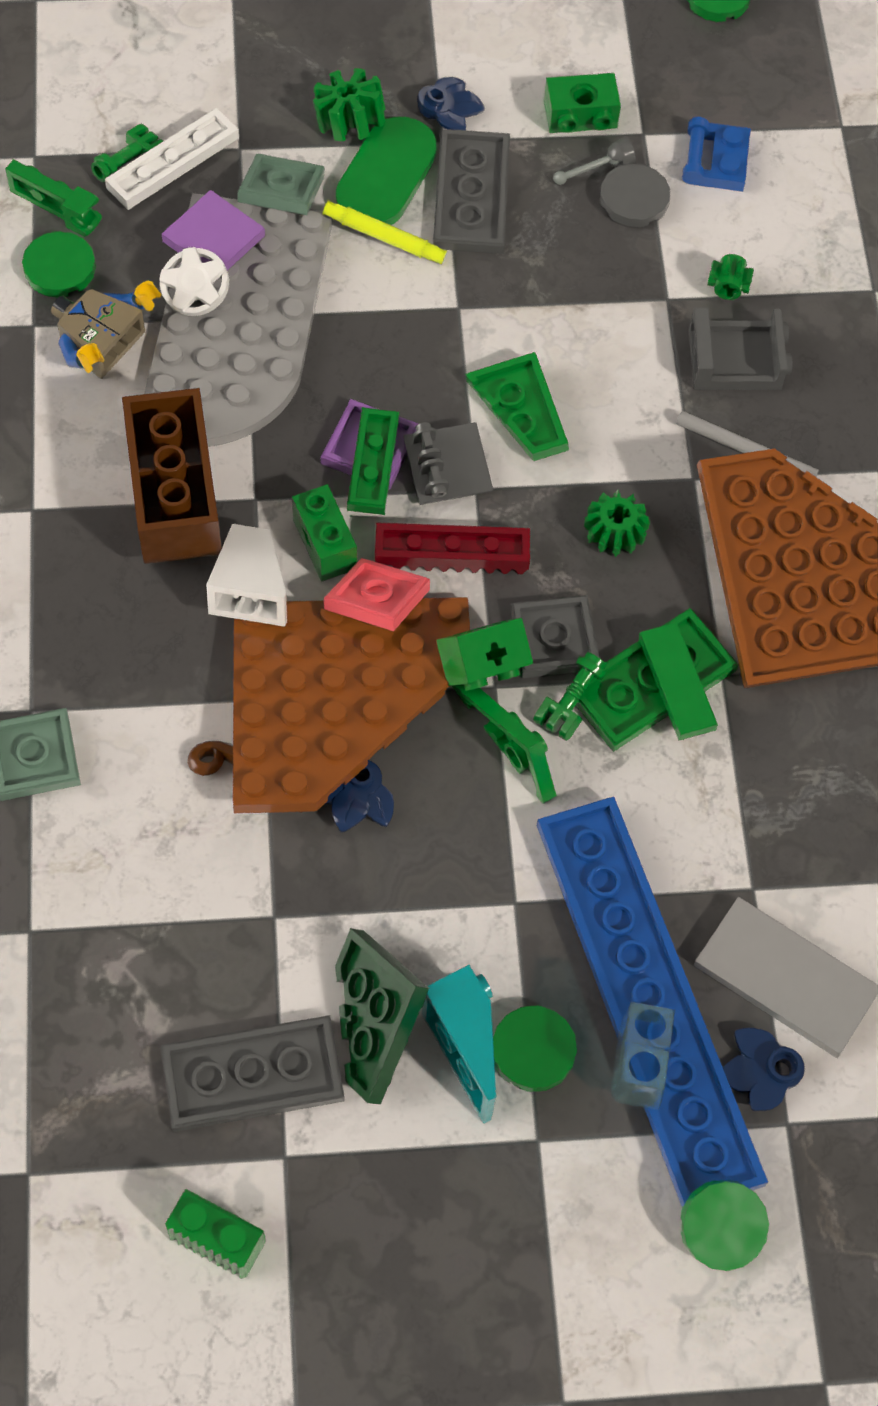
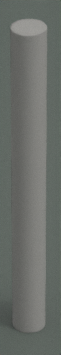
M681 411L676 422L681 427L741 453L770 449L685 411ZM786 456L788 462L804 473L808 471L817 476L818 469Z

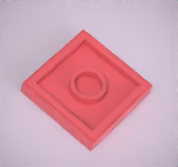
M361 558L324 597V609L394 631L429 592L430 579Z

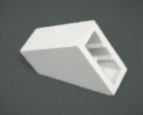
M232 524L206 585L208 614L285 627L287 623L286 590L270 530Z

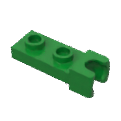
M14 159L5 168L10 192L65 220L66 228L86 237L101 221L102 215L92 209L99 201V198L93 193L79 186L72 190L64 182L55 181L41 174L35 167L31 165L26 166Z

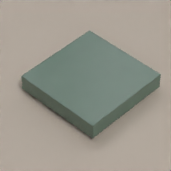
M258 153L238 190V202L307 215L324 179L325 167Z
M67 708L0 721V801L81 785Z

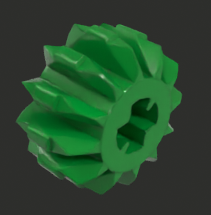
M617 490L613 498L603 492L599 496L598 502L592 501L588 506V515L585 517L584 527L588 531L587 538L589 543L599 542L598 549L600 553L609 548L612 549L615 557L620 554V549L625 550L631 555L636 545L644 543L650 520L645 515V503L634 504V493L627 498H622L619 490Z

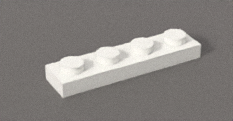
M215 108L105 178L106 188L129 210L239 139L238 128Z

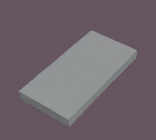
M739 896L693 965L836 1058L840 1056L878 995V985Z

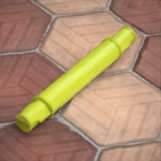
M330 200L327 201L324 207L323 215L342 222V225L407 251L419 258L424 257L435 261L442 265L447 250L428 243V240L377 220L351 207L346 208L337 203L335 204Z

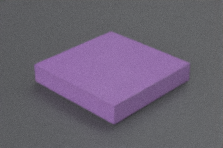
M210 190L162 233V240L178 253L189 247L209 250L216 254L223 261L226 269L229 270L265 236V228ZM200 257L202 263L212 261L210 259Z
M350 399L321 455L322 465L349 475L352 474L362 407L377 408ZM399 417L389 490L407 456L403 435L413 434L416 432L415 426L418 425V423Z

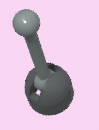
M627 137L619 139L609 146L607 156L567 172L557 171L553 176V180L557 185H563L567 179L610 163L613 167L635 164L636 155L634 148Z

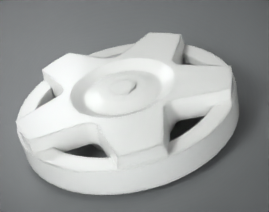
M189 247L174 255L166 263L160 274V289L164 299L173 310L187 316H200L211 312L222 303L229 289V274L223 261L216 254L206 249ZM200 257H204L212 261L202 263ZM181 262V266L175 268ZM222 276L221 287L217 292L213 284ZM168 287L176 289L173 300L169 295ZM195 300L205 303V305L199 307H190Z

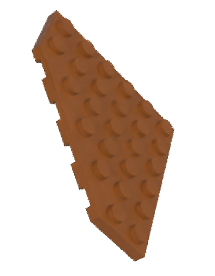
M775 448L703 459L697 463L744 688L878 666V519L854 502L848 503L831 491L832 487L810 472L806 471L804 473L786 460L787 457Z
M468 597L422 598L394 631L325 610L324 600L286 601L287 623L285 627L234 618V814L317 811L328 801V796L342 783L346 785L368 765V760L381 748L385 750L406 731L407 725L420 713L424 714L445 695V690L450 686H448L449 682L445 677L436 640L470 630Z

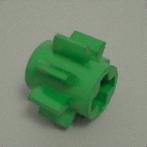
M727 254L721 258L720 262L712 261L707 284L708 286H715V294L720 298L726 300L737 299L740 297L741 292L749 293L754 268H747V262L743 257L736 254Z

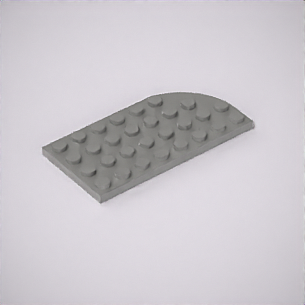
M192 193L189 209L204 195ZM222 197L265 228V236L227 270L229 274V289L226 297L217 308L204 315L187 316L176 312L166 302L144 394L200 388L208 447L234 442L260 430L286 408L297 392L301 381L333 219L323 215V211L310 209L307 215L240 203L238 199ZM181 262L175 268L180 267ZM222 276L213 284L217 292L221 287ZM170 287L169 295L173 300L176 289ZM195 300L190 307H199L205 305V303Z

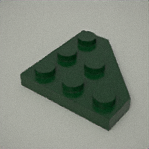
M350 928L335 965L336 981L343 983L345 1004L339 1006L342 1040H349L351 1061L344 1064L345 1080L366 1103L381 1105L403 1050L408 1043L418 1014L424 1005L429 988L364 930Z

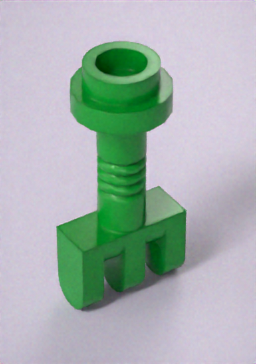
M141 123L126 132V143L128 144L126 147L111 156L106 153L97 155L91 164L92 172L99 181L104 182L105 178L118 171L119 167L135 157L145 154L162 143L163 140H158V136L152 131L149 132V128Z
M587 652L584 657L579 656L575 662L581 669L559 703L546 696L533 718V721L540 726L544 725L548 720L546 729L552 733H556L561 727L559 737L565 741L572 737L583 720L578 714L573 712L578 700L583 695L582 693L585 692L594 677L602 680L606 675L604 669L607 663L590 652Z

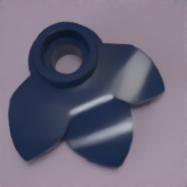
M456 77L440 78L434 86L421 88L417 96L418 109L421 114L430 119H437L442 127L450 130H466L465 118L484 112L485 107L477 95L465 90L466 82Z
M368 760V765L359 772L366 773L369 776L368 780L360 782L354 777L346 785L342 783L328 796V801L325 803L332 804V816L340 832H346L353 828L366 815L372 821L384 827H387L392 819L394 811L393 795L382 785L380 768L370 760Z
M756 1028L738 1029L734 1035L741 1055L736 1056L723 1067L729 1085L733 1090L750 1092L749 1104L752 1111L772 1110L782 1103L786 1090L795 1087L802 1080L805 1073L804 1061L794 1049L780 1046L770 1032ZM777 1063L786 1064L790 1073L788 1075L779 1074L775 1069V1065Z

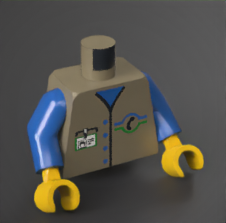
M145 281L138 285L134 292L128 294L101 293L93 289L87 290L76 303L65 296L58 297L52 305L51 314L60 319L57 324L60 335L58 345L66 364L71 368L84 369L86 373L92 371L96 376L103 379L145 333L141 309L145 308L146 311H151L155 306L152 300L160 298L162 295L153 282Z

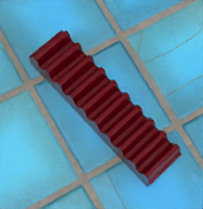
M376 523L375 562L387 566L392 565L397 569L408 566L411 571H415L419 566H423L426 571L439 567L442 572H446L450 567H454L457 572H462L465 568H469L472 573H477L482 568L491 574L496 569H500L503 574H508L510 570H516L518 574L522 575L526 570H529L530 528Z

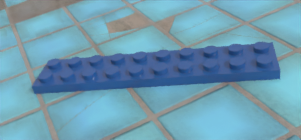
M613 796L538 819L536 826L681 1206H684L693 1191L704 1183L714 1180L738 1181L751 1190L766 1186L768 1183L767 1177L615 797Z

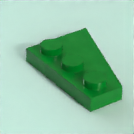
M536 352L465 374L467 383L533 461L569 451V444Z

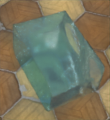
M630 1002L619 1028L611 1085L612 1097L617 1102L659 1110L665 1090L675 1010ZM635 1020L660 1024L665 1027V1031L657 1039L643 1038L636 1031ZM638 1052L653 1054L660 1063L658 1076L649 1082L635 1079L629 1070V1062L633 1055Z

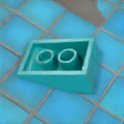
M469 964L427 986L429 991L426 995L421 1015L483 1124L492 1119L496 1100L491 1000L489 999L493 997V993L486 978L482 974L476 976Z

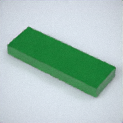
M362 407L348 493L347 511L385 515L399 412Z
M678 623L640 632V644L678 741L716 731L718 723Z

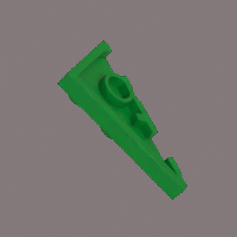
M463 684L453 685L452 688L468 709L474 706L489 719L490 722L484 725V730L502 753L507 756L516 771L521 774L528 769L532 774L538 799L545 804L557 796L545 755L548 747L543 737L537 731L531 732L528 730L515 712H507L481 688L465 691Z

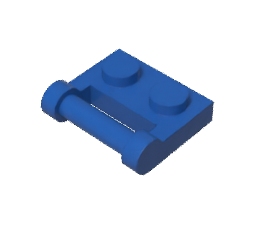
M693 117L688 123V134L690 136L688 161L683 168L682 180L690 185L743 192L746 181L751 128L709 123L703 117ZM704 140L713 141L710 170L704 169L701 166Z

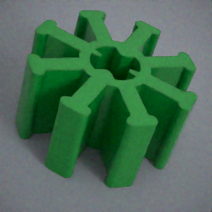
M355 68L354 74L349 81L343 80L340 70L331 72L329 74L331 86L318 82L313 88L315 94L313 103L319 129L323 134L332 129L335 141L344 142L350 128L356 129L360 140L370 136L368 124L382 127L386 121L384 115L386 108L381 81L378 76H373L372 79L367 80L365 69Z

